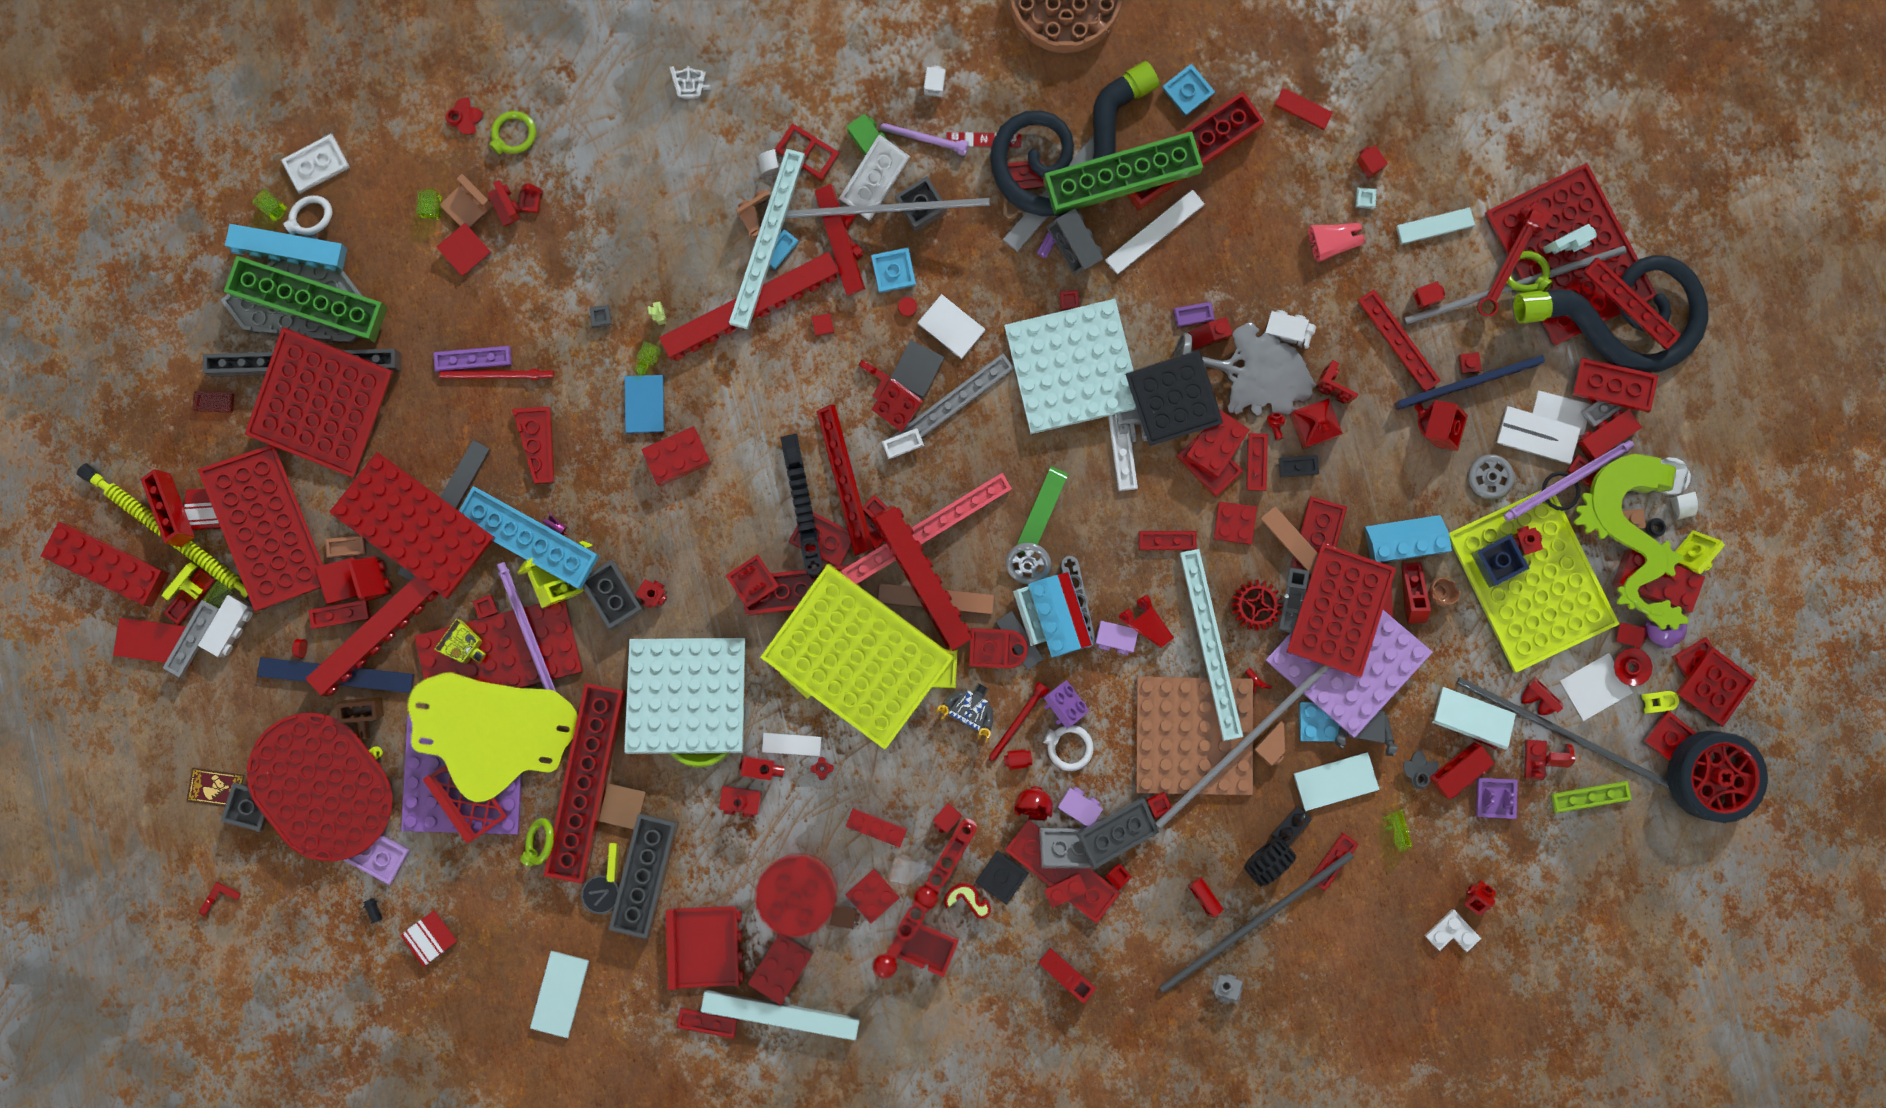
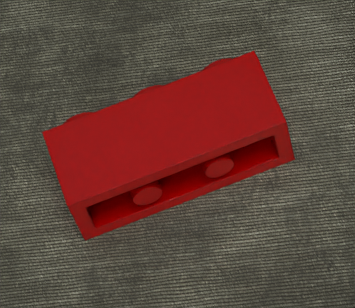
M1621 409L1611 415L1613 419L1608 422L1606 420L1596 425L1597 429L1591 433L1589 430L1580 436L1582 440L1577 442V445L1589 462L1597 459L1642 428L1630 409L1623 412Z
M1473 742L1431 775L1430 780L1440 794L1450 800L1458 796L1460 791L1466 786L1473 784L1475 779L1481 774L1487 773L1495 763L1482 745Z
M852 808L845 826L899 848L907 831L905 827L856 808Z

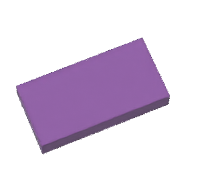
M1211 302L1174 308L1173 310L1177 328L1215 320Z

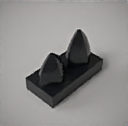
M1296 806L1271 835L1274 838L1281 837L1289 845L1312 819Z

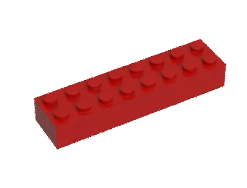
M1242 91L1180 134L1192 131L1202 165L1205 167L1260 130L1265 121L1244 91ZM1187 178L1128 194L1127 196L1139 211Z

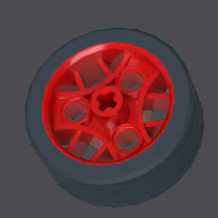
M1703 731L1688 736L1677 746L1668 763L1667 779L1672 797L1679 807L1688 814L1704 820L1729 823L1746 818L1756 810L1767 790L1768 773L1762 754L1746 738L1732 733ZM1712 754H1714V760H1713V761H1711V755H1712ZM1732 756L1737 759L1734 764L1729 760ZM1696 764H1698L1696 776H1694V769L1696 767ZM1735 778H1736V779H1737V784L1734 786V781H1735ZM1705 786L1706 791H1705V793L1703 794V793H1702V788ZM1725 794L1726 803L1721 804L1719 796Z

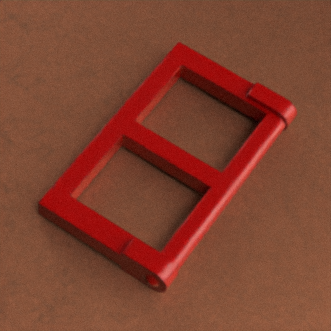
M792 123L775 147V152L784 157L786 151L783 148L794 131L809 139L810 143L803 152L805 159L815 144L832 154L820 173L803 162L802 168L822 181L840 152Z

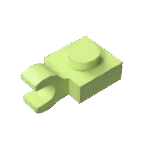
M655 302L653 307H647L648 314L652 316L653 321L656 320L659 325L666 324L661 302Z

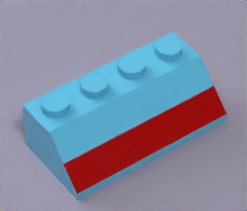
M1069 572L1028 584L1052 658L1093 645Z

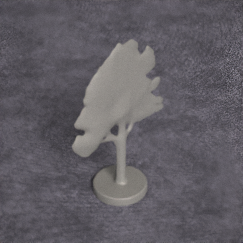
M1246 323L1234 330L1233 337L1237 349L1231 359L1220 361L1202 357L1205 367L1224 371L1227 373L1228 378L1233 381L1228 411L1230 413L1235 412L1236 415L1243 412L1242 409L1246 406L1252 405V412L1259 416L1262 414V407L1266 406L1267 403H1271L1273 413L1289 415L1296 410L1292 402L1298 400L1301 402L1307 401L1312 397V388L1316 386L1306 367V363L1296 348L1289 346L1288 343H1280L1276 336L1266 333V331L1262 336L1256 337L1259 328L1254 323ZM1183 332L1180 335L1173 357L1191 352L1192 336ZM1240 359L1245 361L1244 367L1233 366V363Z

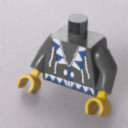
M978 683L973 693L968 690H959L948 696L942 705L936 709L935 714L938 711L943 713L941 719L949 715L978 731V739L981 735H985L987 737L986 742H988L990 738V731L994 721L993 709L989 705L990 702L983 699L988 690L987 687Z

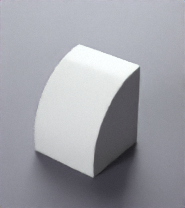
M775 149L766 151L758 156L761 177L779 173Z
M1696 492L1670 498L1676 520L1692 517L1697 514L1698 500Z

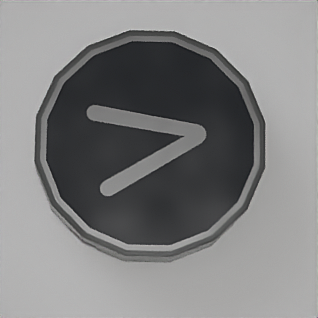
M605 875L591 877L585 882L581 891L583 905L594 914H605L612 911L615 906L619 885L616 881L607 882V876Z

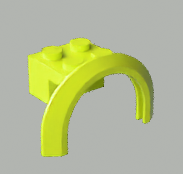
M584 541L578 543L587 549L592 546V544ZM533 558L525 561L518 570V574L528 573L542 608L575 597L584 591L583 587L580 590L538 567L535 563L533 564Z

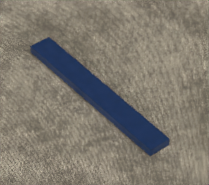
M1543 355L1398 400L1394 404L1396 410L1404 409L1539 366L1544 363L1545 359Z
M260 657L257 676L308 682L306 678L321 664ZM356 668L351 673L353 676L347 682L340 684L341 686L411 693L415 674Z

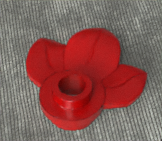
M468 97L457 100L454 108L447 111L445 118L450 126L457 127L461 133L474 134L476 133L474 124L482 119L484 113L478 108L470 107L471 101ZM454 116H459L458 120H453Z

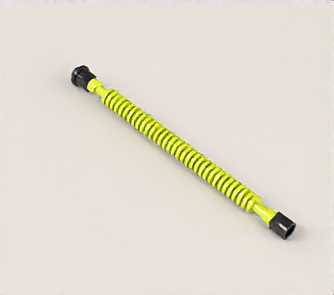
M88 463L80 466L77 470V475L96 487L102 488L104 496L108 497V499L112 500L124 511H127V513L131 514V516L135 517V519L159 537H162L151 510L135 498H132L131 495L115 483L109 485ZM189 541L182 547L171 545L230 590L236 588L241 592L245 600L251 604L246 589L240 582L241 577L206 553L194 542Z

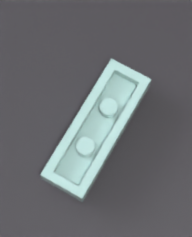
M1029 586L1013 591L1030 645L1033 646L1046 642Z

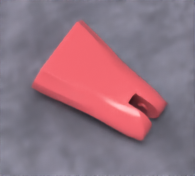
M1361 223L1310 225L1308 237L1311 245L1315 244L1312 248L1314 259L1317 262H1321L1366 243L1363 234L1352 236V234L1363 230Z

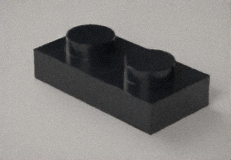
M1318 455L1278 459L1280 478L1319 474Z

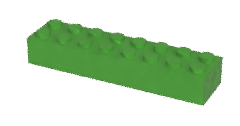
M1191 131L1045 173L1044 183L1055 216L1073 209L1083 208L1198 175L1201 173L1203 165Z
M236 256L224 292L232 297L374 343L388 308L382 302L240 256Z

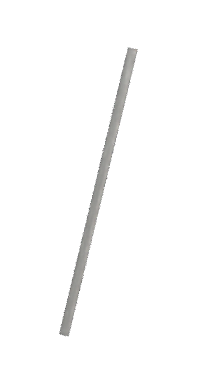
M990 198L788 210L785 218L990 206Z
M1622 246L1550 270L1549 278L1588 266L1595 258L1603 261L1625 254L1627 252L1626 248ZM1542 273L1516 282L1523 285L1533 284L1542 276ZM1506 284L1501 294L1514 289ZM1490 290L1405 317L1404 322L1408 325L1478 302L1482 298L1487 297Z
M1321 665L1155 824L1161 829L1316 682L1329 667Z

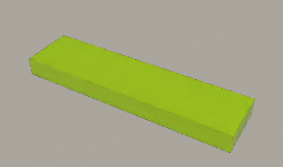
M1628 781L1550 794L1554 813L1632 800Z

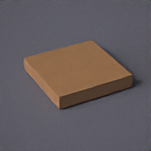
M608 783L599 821L634 830L637 816L642 812L646 792Z

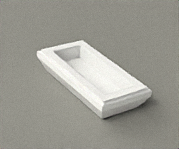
M917 428L882 441L888 459L924 446Z

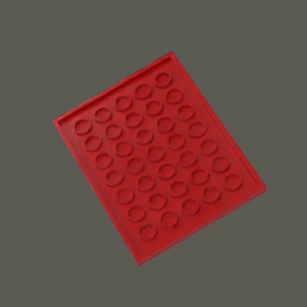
M1588 163L1485 212L1489 223L1508 256L1523 228V224L1519 222V219L1522 216L1520 212L1525 205L1528 204L1530 206L1536 201L1553 214L1551 219L1538 234L1532 233L1523 250L1532 251L1543 256L1548 262L1550 270L1625 246L1627 251L1625 254L1603 260L1621 278L1625 270L1639 260ZM1587 224H1590L1597 233V237L1590 240V245L1576 252H1573V250L1567 252L1562 250L1556 254H1553L1552 251L1546 254L1542 248ZM1532 259L1518 260L1514 268L1519 280L1542 273L1539 263ZM1588 266L1549 278L1553 283L1547 291L1561 289L1579 293L1590 302L1604 322L1621 314L1617 304L1583 273ZM1646 273L1638 278L1632 286V290L1645 302L1653 299L1657 294ZM1568 316L1546 318L1544 321H1541L1554 346L1582 333Z

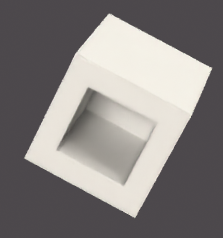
M935 65L927 67L924 95L943 97L945 69Z

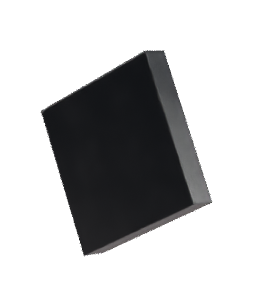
M997 850L975 883L1007 905L1029 872Z

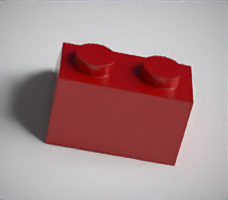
M374 556L347 562L358 599L372 601L391 595L390 589H392L390 579L386 578L385 571L387 568L384 560Z

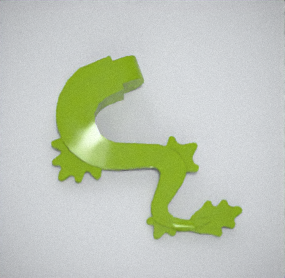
M1631 454L1620 457L1599 470L1592 481L1590 494L1584 493L1581 495L1585 506L1575 508L1576 512L1580 513V516L1574 520V524L1584 525V531L1587 534L1596 529L1600 539H1604L1609 535L1616 541L1644 556V565L1627 578L1624 586L1618 587L1617 590L1621 595L1617 600V604H1627L1630 610L1638 609L1661 630L1666 629L1667 625L1673 630H1677L1680 624H1687L1689 622V619L1681 613L1682 608L1679 606L1671 608L1669 600L1648 605L1639 597L1638 589L1639 586L1661 577L1664 573L1671 577L1675 576L1674 566L1683 560V556L1671 550L1670 541L1660 545L1654 538L1629 522L1621 508L1626 492L1634 491L1647 494L1651 491L1666 492L1673 490L1676 467L1661 463V458Z

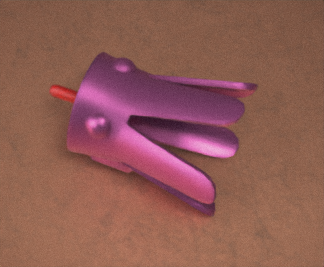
M549 512V520L543 519V523L546 524L545 526L561 535L565 534L568 536L565 533L567 526L560 523Z

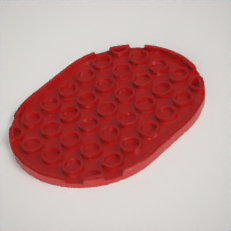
M295 714L272 724L255 742L248 758L246 770L250 795L261 813L291 849L300 855L318 861H340L361 854L380 838L391 817L393 805L391 785L381 765L348 725L338 723V719L325 714Z

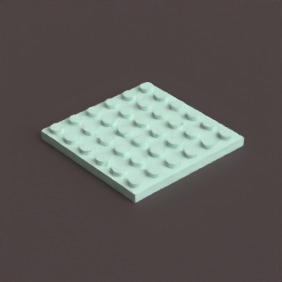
M1115 299L1004 325L1031 434L1137 409L1125 373L1133 371V366Z
M745 638L629 639L625 754L743 753Z

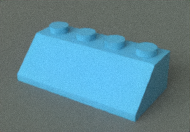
M1441 515L1364 527L1370 559L1380 563L1452 551L1449 532Z

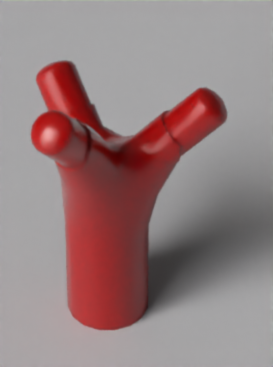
M1251 668L1245 671L1249 679L1253 680V693L1257 692V686L1262 689L1272 688L1271 685L1263 682Z

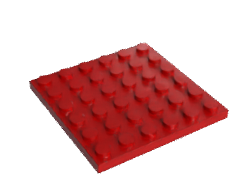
M282 327L244 435L354 478L356 477L394 371Z

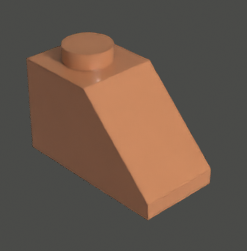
M1278 721L1253 748V751L1269 766L1273 764L1278 765L1284 758L1282 755L1285 752L1284 723Z

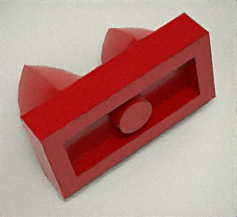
M1535 676L1529 681V686L1522 695V704L1533 703L1542 698L1538 708L1539 715H1549L1555 711L1559 713L1563 709V703Z

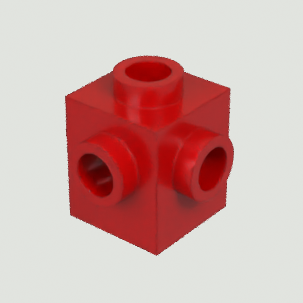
M1528 526L1517 529L1518 533L1512 535L1523 556L1543 549L1541 543L1542 536L1536 530V527L1529 529Z
M644 579L635 594L642 599L641 603L650 609L652 606L656 608L659 605L662 606L668 597L666 596L667 591L663 589L665 587L663 584L656 580L652 583L647 579Z
M1480 880L1475 885L1471 884L1466 890L1467 897L1464 905L1481 916L1495 904L1494 898L1497 891Z

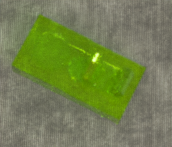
M1402 809L1395 810L1389 815L1384 816L1383 820L1389 819L1391 821V826H1387L1385 829H1394V843L1399 851L1411 848L1412 844Z

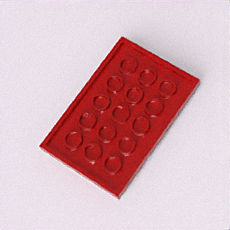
M1322 543L1286 652L1361 678L1396 568Z

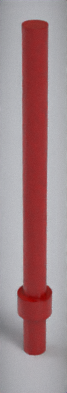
M530 369V371L439 372L440 379L530 378L531 380H539V378H554L555 375L554 370Z

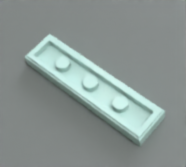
M1469 207L1397 225L1396 229L1402 245L1475 226Z

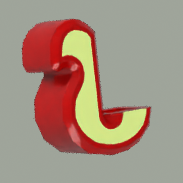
M960 882L946 892L944 898L946 908L962 897L978 919H985L989 916L991 907L988 900L984 898L982 902H979L978 891L970 883Z

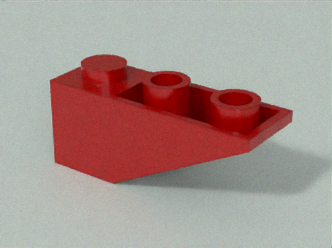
M1051 948L1038 961L1048 973L1083 1004L1097 989Z

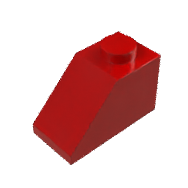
M1227 317L1208 322L1188 332L1192 336L1194 351L1228 340L1233 335Z

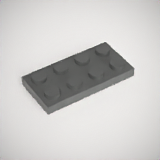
M1140 797L1076 834L1091 867L1095 869L1159 833V830L1145 799Z

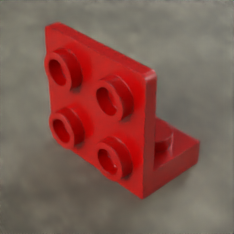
M1332 360L1324 367L1315 387L1324 395L1328 396L1330 394L1336 397V400L1342 404L1351 403L1357 398L1358 393L1332 381L1336 379L1339 373L1337 369L1339 363Z

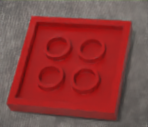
M1709 646L1676 694L1717 725L1724 727L1757 680L1717 649Z

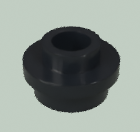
M1659 518L1649 520L1646 525L1647 533L1652 537L1662 536L1666 531L1665 522ZM1654 524L1658 526L1657 531L1653 530Z

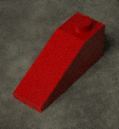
M1421 562L1402 563L1404 608L1407 624L1427 623L1431 608Z

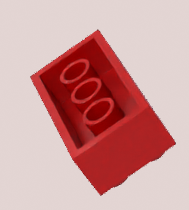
M1631 548L1625 550L1612 585L1615 587L1624 586L1627 578L1644 565V556ZM1675 565V576L1671 577L1664 573L1661 577L1639 586L1638 593L1640 597L1655 603L1669 600L1671 608L1679 606L1682 608L1681 613L1686 614L1693 612L1705 576Z

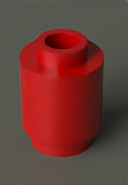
M1031 750L1007 751V755H1004L1005 767H1009V770H1016L1032 766Z

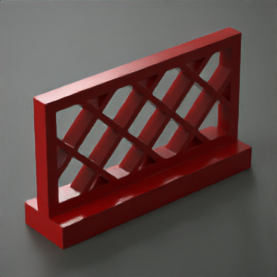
M444 765L422 780L466 844L469 845L476 838L507 818V815L495 798L489 799L487 805L477 804L474 801L473 803L462 801L463 794L460 795L459 800L451 799L449 797L450 787L457 788L451 785V775L448 784H442L436 778L442 772L449 773L447 766ZM490 801H492L495 806H490ZM461 803L473 805L471 816H464L460 813ZM475 806L486 807L484 819L473 817ZM489 808L497 809L501 816L495 821L488 820ZM472 819L484 821L482 829L476 834L471 829Z

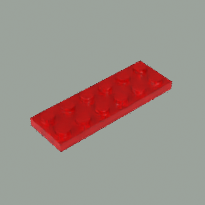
M1028 819L1005 848V851L1049 886L1079 873L1088 892L1069 900V902L1097 924L1119 896L1120 892L1090 868H1041L1040 828Z

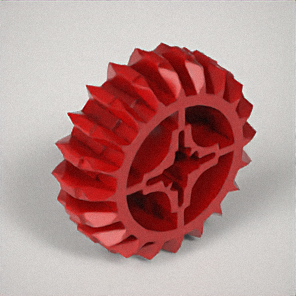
M1256 579L1253 586L1252 581L1249 580L1247 581V586L1245 584L1240 585L1243 591L1240 589L1235 590L1239 596H1232V599L1237 602L1231 603L1230 606L1236 607L1237 610L1231 613H1238L1239 616L1235 618V621L1242 619L1243 621L1240 626L1243 627L1247 623V630H1251L1254 625V631L1257 632L1260 625L1264 631L1266 630V624L1272 627V621L1278 622L1279 619L1275 614L1282 615V612L1277 610V608L1283 607V604H1277V601L1282 600V597H1275V594L1279 591L1275 590L1272 592V584L1266 588L1267 581H1263L1260 586L1259 580ZM1259 590L1254 599L1243 598L1247 592ZM1264 593L1269 597L1271 607L1264 602ZM1258 600V605L1262 608H1258L1257 611H1255V606L1252 604V602L1255 603ZM1242 604L1249 608L1250 618L1243 612ZM1260 611L1270 613L1265 620L1255 621Z

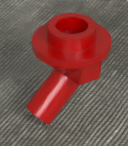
M1272 413L1267 416V425L1272 427L1276 441L1283 439L1280 426L1285 424L1286 418L1281 413Z

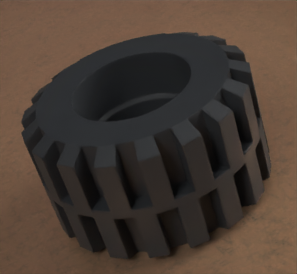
M1277 837L1257 850L1245 863L1244 870L1259 887L1266 886L1281 876L1294 863L1297 855L1281 837Z

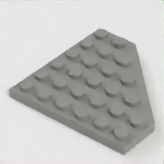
M314 234V235L304 236V237H307V238H313V239H318V240H319V238H318L315 234ZM280 259V262L271 261L267 264V266L363 296L343 270L336 269V272L325 270L321 266L310 268L305 266L304 263L293 265L287 263V260ZM228 294L221 299V302L245 331L279 335L281 328L286 327L313 339L352 343L358 339V337L262 307Z

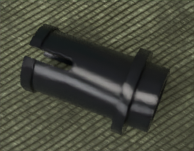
M375 898L363 902V908H366L371 924L384 919L377 905L378 900L376 901Z

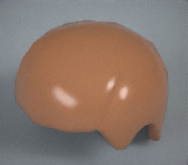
M1442 577L1437 578L1431 583L1429 595L1437 605L1450 606L1459 601L1461 591L1456 588V582Z

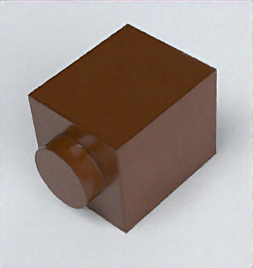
M835 904L830 926L854 929V925L859 924L860 913H857V908Z

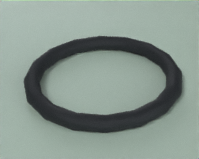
M1555 472L1550 474L1547 478H1545L1542 484V491L1546 489L1548 481L1553 477H1566L1570 474L1566 472ZM1578 482L1574 483L1576 497L1570 505L1564 507L1556 506L1549 499L1545 502L1555 510L1564 511L1571 509L1580 498Z

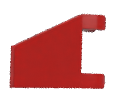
M1144 595L1137 600V605L1145 610V612L1135 620L1130 609L1119 614V619L1160 648L1164 647L1174 638L1152 607L1151 599L1148 595Z

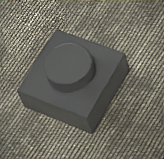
M609 305L590 307L593 328L612 325Z

